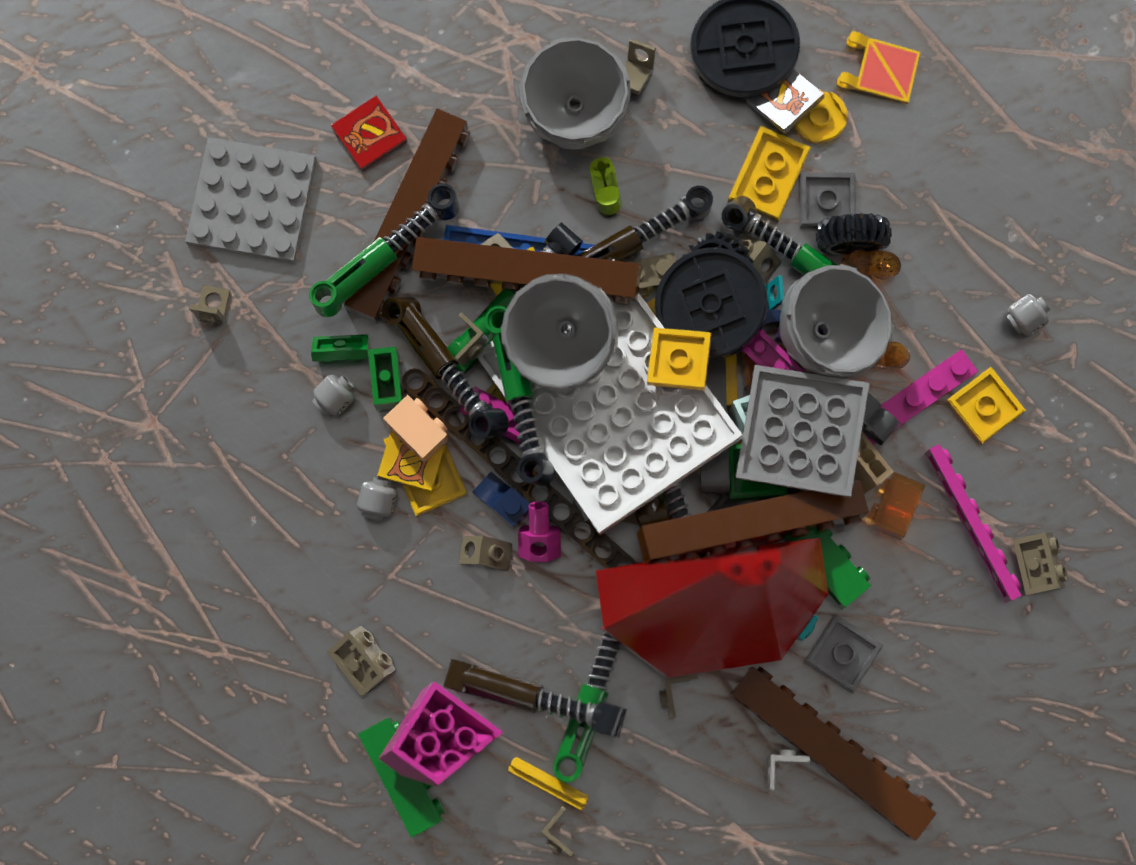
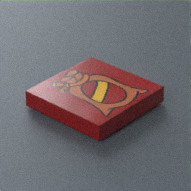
M377 95L331 124L332 129L362 171L407 142V138Z

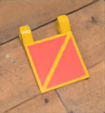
M851 32L847 38L846 45L854 49H865L859 75L856 77L851 73L842 72L837 79V86L908 104L920 52L868 38L859 32Z

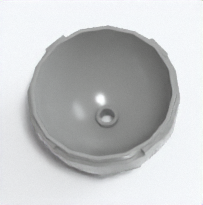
M562 37L550 41L526 65L519 87L520 103L529 124L541 138L563 149H585L600 142H605L623 124L631 96L630 78L625 65H623L618 56L602 44L582 38ZM572 102H578L580 106L574 109L570 106V104Z
M841 264L824 266L808 272L790 286L783 298L780 313V336L782 343L787 349V354L810 374L846 379L865 372L877 363L884 355L888 344L892 342L894 325H891V311L883 292L869 277L859 273L857 268ZM818 327L822 329L823 335L819 334Z
M545 275L532 280L513 297L505 311L501 326L502 344L504 345L507 357L523 377L540 387L551 389L552 391L571 390L585 385L600 374L614 356L618 344L617 313L608 296L601 288L572 275ZM565 324H569L572 327L571 334L564 332L563 327Z

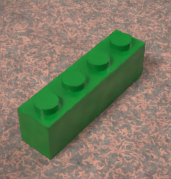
M818 529L810 530L807 535L794 539L791 538V535L782 536L781 538L784 542L813 538L821 539L828 593L841 610L871 587L868 582L870 580L869 575L862 567L856 568L849 560L852 557L849 551L842 544L838 546L831 538L833 536L831 530L819 533Z
M388 717L358 733V736L412 838L444 821L441 815L446 812L439 798L433 799L428 791L432 785L401 776L379 760V757L400 726L398 720L393 722Z

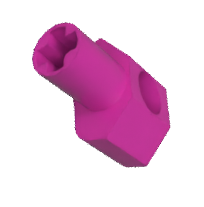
M542 501L530 503L528 505L529 525L522 526L518 530L519 557L530 562H549L561 557V532L559 527L549 526L548 504ZM534 542H542L545 545L537 546Z

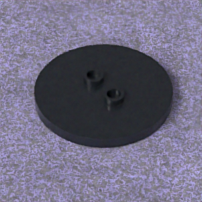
M719 0L702 13L694 26L691 36V55L698 74L712 88L736 97L759 96L779 87L793 72L800 53V35L797 25L790 13L774 0Z
M703 248L692 251L678 259L663 275L655 297V314L665 329L711 332L709 360L730 357L745 349L760 333L768 313L767 288L757 268L741 254L724 248Z

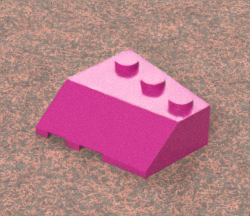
M434 681L420 692L379 757V760L401 776L437 786L503 732Z

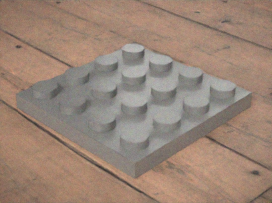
M208 137L185 242L188 245L295 263L316 164V156Z
M755 365L736 479L851 498L869 383Z

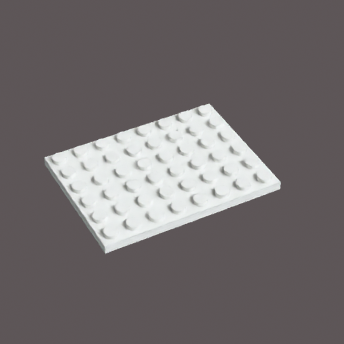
M639 293L638 300H630V305L613 303V298H609L617 313L618 344L614 356L600 374L585 385L571 390L552 391L531 382L534 399H532L530 406L531 409H534L532 415L536 419L534 424L535 428H538L536 431L537 437L541 438L538 441L539 447H542L546 458L553 464L555 471L600 535L743 438L742 433L707 385L705 386V391L649 386L647 384L654 328L664 327ZM565 324L563 330L566 334H571L572 327L569 324ZM492 341L484 346L482 353L477 358L505 397Z

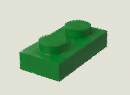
M369 334L313 337L311 348L312 361L331 362L333 360L358 361L368 359Z

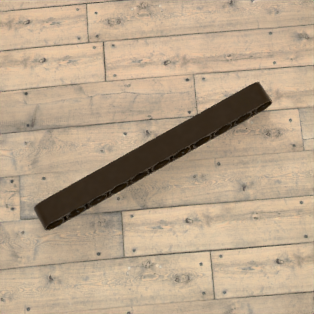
M413 368L405 372L402 383L406 393L413 400L416 398L421 400L428 408L427 412L432 417L442 421L451 434L529 503L535 502L536 500L532 497L534 490L537 488L546 489L549 494L547 499L542 502H546L549 506V521L554 526L559 527L565 536L602 569L615 568L621 563L636 564V561L605 533L600 535L591 521L584 519L582 513L550 484L538 487L524 481L520 483L513 481L511 478L512 474L517 470L521 458L497 437L485 438L481 445L472 444L470 442L472 433L469 429L470 417L468 414L465 415L459 412L462 405L422 370ZM419 377L423 380V384L419 389L409 388V381L412 378ZM433 396L444 398V403L438 408H433L429 405V401ZM454 414H461L465 417L462 425L456 427L449 423L450 418ZM495 451H503L507 455L503 463L496 464L491 461V456ZM533 470V477H535L538 473ZM557 507H566L570 512L568 518L565 520L556 519L553 512ZM580 525H585L590 529L591 534L586 539H579L574 533L575 529ZM607 544L612 550L611 555L607 558H600L595 551L597 546Z

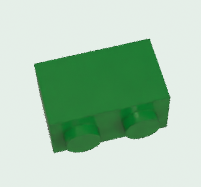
M396 346L368 349L374 407L377 411L393 409L404 399L399 352Z

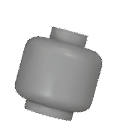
M1027 294L1009 306V315L1006 316L1018 335L1023 333L1029 336L1048 324L1049 319L1046 313L1050 309L1042 297L1036 299L1033 295Z
M333 374L328 375L313 390V403L324 415L338 416L354 401L355 397L352 392L354 385L344 375L340 378Z
M373 477L372 482H364L361 485L357 500V508L362 511L361 516L383 521L384 517L392 514L397 492L389 486L390 481Z

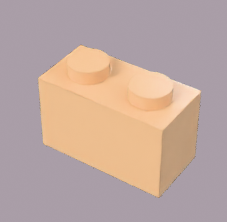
M407 395L383 420L386 426L425 464L449 441L448 435L445 433L448 431V428L438 418L432 420L426 414L428 408L421 400L416 398L413 401Z

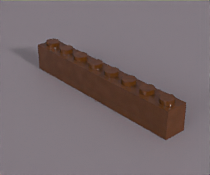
M438 108L436 109L375 240L378 237H381L383 240L384 236L389 237L392 230L399 228V224H405L407 218H412L414 212H419L421 207L425 205L432 187L437 184H447L448 181L445 178L449 170L453 171L459 159V156L456 154L460 146L465 147L470 136L466 120ZM421 231L417 236L423 237L424 232ZM415 237L409 241L410 245L405 244L402 247V251L398 250L395 253L397 259L345 301L344 307L346 311L375 324L378 323L380 317L383 318L382 306L384 302L389 299L391 293L395 294L402 280L399 278L402 269H407L412 261L413 254L410 252L416 243Z
M417 237L412 271L420 274L419 278L423 280L436 281V276L445 277L447 282L454 284H463L464 280L474 281L475 286L490 288L491 283L502 284V289L518 291L519 287H524L532 280L545 275L567 274L579 277L601 288L608 298H613V303L630 305V300H638L642 267L638 263Z
M856 480L853 481L851 498L804 491L641 526L636 534L645 565L670 563L672 560L681 558L682 561L698 559L699 554L709 553L710 556L721 555L727 552V548L737 547V550L753 547L755 542L764 541V544H772L780 541L782 536L791 535L793 539L803 537L810 530L818 529L819 533L833 530L835 525L842 523L845 524V527L854 526L862 522L861 519L869 513L861 482Z
M752 666L729 695L805 756H810V760L909 839L916 841L937 814L931 809L934 804L922 794L916 797L908 790L910 785L901 777L896 775L895 778H892L885 772L887 766L877 758L873 757L870 760L862 754L865 749L853 739H850L848 742L839 735L841 730L830 721L823 723L816 717L818 712L806 702L801 705L793 698L796 694L782 684L779 688L771 681L773 676L761 666L758 669Z

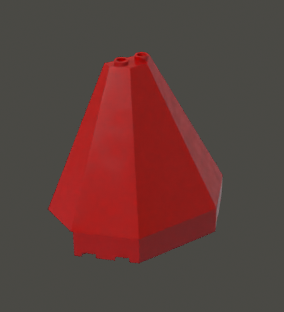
M813 538L757 546L758 552L719 558L645 565L643 562L595 570L603 627L600 629L638 658L642 659L659 674L668 678L780 661L829 595L821 539Z

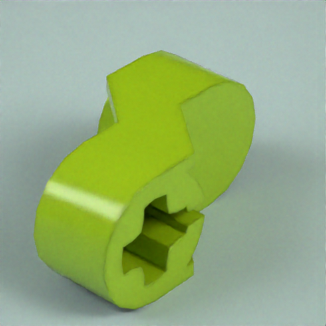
M599 157L591 162L589 168L596 203L602 214L612 215L617 213L622 207L615 168L612 160L606 157Z

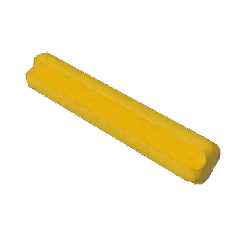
M515 757L509 766V773L578 810L584 809L589 798L585 793L518 757Z

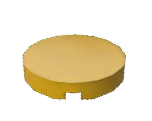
M820 90L824 94V99L794 126L796 132L803 140L812 144H826L834 141L842 134L847 123V109L844 102L832 92Z

